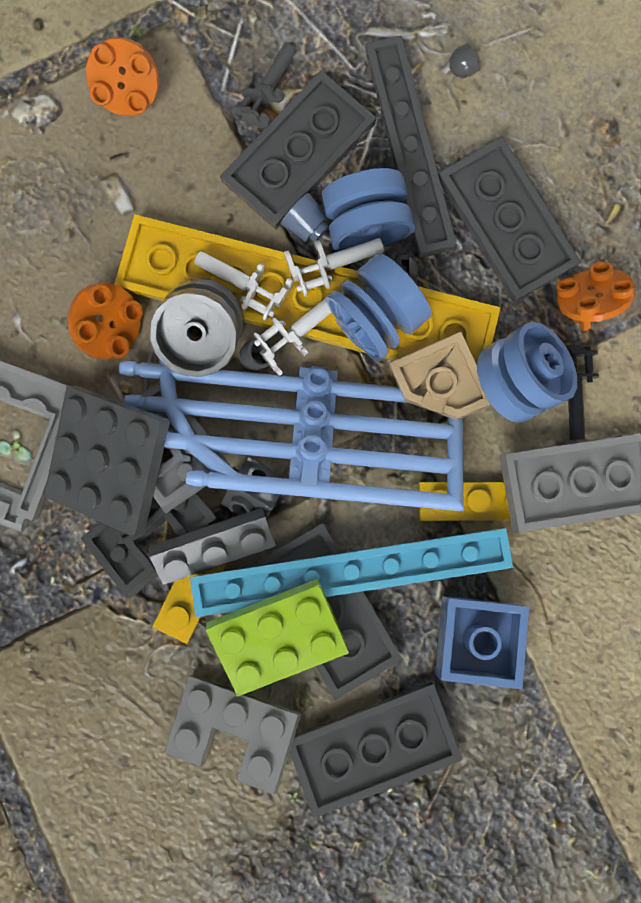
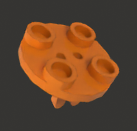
M111 37L94 46L88 56L86 65L87 84L90 88L89 95L95 104L103 106L117 115L134 116L142 114L155 101L160 87L159 70L153 57L141 44L124 37ZM121 67H124L126 72H123Z
M597 262L589 270L577 273L570 278H564L556 285L557 306L562 314L573 320L574 324L580 323L583 332L591 329V322L604 321L624 313L635 300V282L628 274L613 269V265L609 262Z
M108 282L90 284L79 291L70 304L67 317L70 337L76 347L89 357L103 360L123 358L127 355L138 337L140 320L143 315L142 307L121 286ZM97 315L100 316V320H99V321H97V319H96V318H97Z

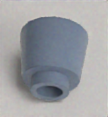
M306 193L290 209L280 225L304 242L309 239L313 242L319 240L329 228V225L325 222L328 217H326L325 212L310 193Z

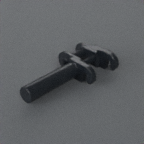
M565 345L573 359L576 373V357L585 358V373H577V390L573 398L568 400L570 441L585 440L583 385L581 382L587 379V383H593V379L599 378V374L593 371V356L598 355V351L591 350V347H585V350H581L580 345Z

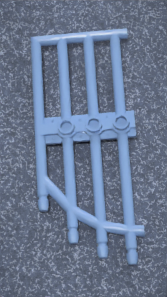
M160 359L159 364L146 362L138 364L136 361L120 362V374L160 379L162 396L142 397V395L136 394L126 395L124 403L150 412L166 413L176 433L167 432L164 448L186 449L211 471L209 473L199 470L187 471L186 484L196 487L206 485L208 488L463 511V418L455 420L448 417V424L334 413L336 396L409 403L404 400L399 387L337 381L338 371L326 370L327 367L311 366V368L300 367L299 377L219 370L214 374L193 377L175 372L168 368ZM175 381L297 392L296 410L178 399ZM184 415L294 425L293 442L291 444L196 435ZM333 429L448 440V458L333 448ZM214 452L291 459L289 479L238 474ZM331 463L447 474V494L329 483Z

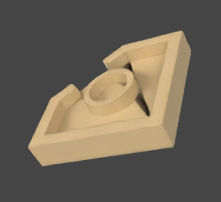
M461 332L389 363L391 372L406 402L455 420H459L491 405L481 388L476 362Z

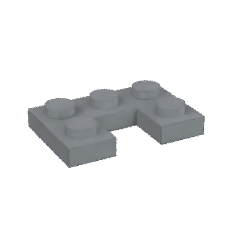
M160 383L141 394L142 397H162ZM146 411L168 419L166 413ZM184 415L196 435L208 436L193 415ZM170 422L168 432L176 433ZM167 448L173 457L159 467L153 497L165 514L206 487V485L196 487L186 484L187 471L211 472L186 449ZM214 452L229 465V463L221 453Z
M190 675L164 753L197 766H202L206 763L216 729L245 739L249 742L236 781L274 795L278 792L302 713L249 694L237 697L235 690L196 675Z

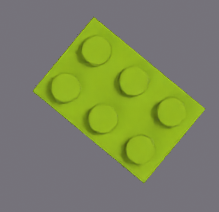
M319 579L206 622L205 630L237 697L349 654L347 643Z

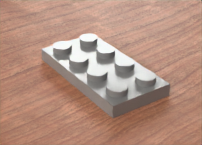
M641 434L499 455L513 533L641 512Z

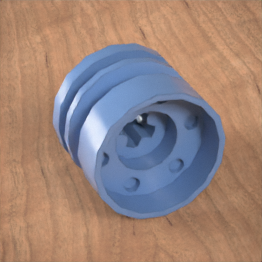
M377 253L358 269L357 276L362 288L346 280L341 284L343 294L333 291L326 297V302L344 334L374 360L381 361L388 354L386 345L395 349L401 342L395 327L411 335L431 317L432 313L423 293L409 275L391 258Z

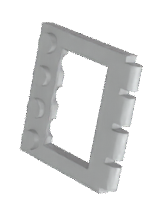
M0 361V401L50 419L24 489L20 490L0 482V524L23 532L29 520H37L45 500L44 494L66 386L68 385Z

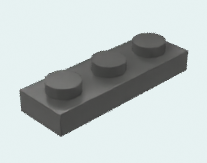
M259 508L149 546L148 550L154 568L162 584L165 585L275 547L276 545L263 508Z

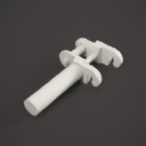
M377 238L325 256L321 242L317 240L314 241L319 257L317 264L302 269L294 266L289 250L284 251V256L287 260L292 280H294L293 282L299 281L300 285L296 286L297 291H302L305 297L309 289L325 285L327 289L330 288L329 281H332L331 275L327 276L325 272L328 269L333 270L375 256L377 253H384V247L381 239ZM319 269L321 277L304 282L302 274Z
M202 251L198 253L194 261L196 266L242 290H247V296H242L240 300L243 302L241 309L245 310L249 306L263 314L264 321H267L269 316L274 317V307H281L294 281L288 278L285 288L282 287L280 293L272 294L258 287V281L265 268V265L262 263L258 264L257 272H253L250 277ZM256 292L271 299L267 307L253 300Z
M326 298L291 325L287 331L283 327L286 323L283 320L279 322L274 317L272 318L273 326L261 335L256 332L253 334L256 338V341L253 343L256 346H262L263 350L260 351V354L277 375L280 376L283 372L273 360L274 352L287 342H292L303 356L308 354V351L302 346V342L299 339L332 313L327 305ZM279 331L284 338L269 348L265 342Z

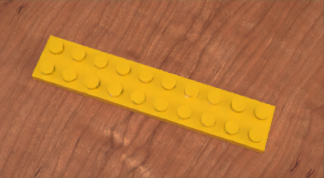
M134 214L114 284L121 286L128 293L164 301L167 294L181 282L194 278L210 279L227 287L239 300L242 307L241 297H246L248 291L242 290L196 266L194 261L200 251L250 277L253 272H257L259 263L264 264L265 268L258 281V287L272 294L280 293L282 287L285 288L287 279H292L284 252ZM290 254L294 266H298L300 269L317 264V260ZM344 267L333 270L328 269L325 272L327 276L331 275L332 281H329L330 288L327 289L325 285L309 289L305 297L302 291H297L296 286L300 285L299 281L293 282L281 307H274V317L279 322L283 320L286 323L283 327L287 331L291 325L333 291L343 294L341 284L344 281H351L362 288L357 276L358 271ZM319 269L302 274L304 282L321 277ZM418 286L430 306L432 315L411 335L395 327L401 342L395 349L386 345L388 354L384 358L396 361L461 332L477 365L478 357L482 350L493 342L501 307ZM258 292L253 297V300L266 307L271 299ZM249 306L245 310L242 309L244 315L243 322L265 328H270L274 325L271 316H269L267 321H264L263 314ZM332 313L302 336L365 353L344 334Z

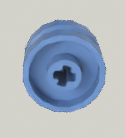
M379 168L355 172L332 182L322 191L325 215L329 219L334 220L329 225V233L334 250L341 251L377 238L381 239L383 247H387L407 238L414 232L415 223L411 208L403 203L408 193L404 176L399 170Z
M534 321L526 323L509 333L506 338L497 340L484 348L478 357L477 373L481 388L497 412L512 422L523 423L545 412L546 409H551L573 398L577 390V373L573 359L565 344L556 333L544 324Z

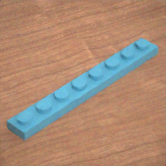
M503 528L190 577L195 617L237 611L315 579H319L326 597L510 569L513 568L507 529Z

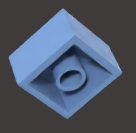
M442 596L435 675L443 681L522 689L529 607L513 603Z

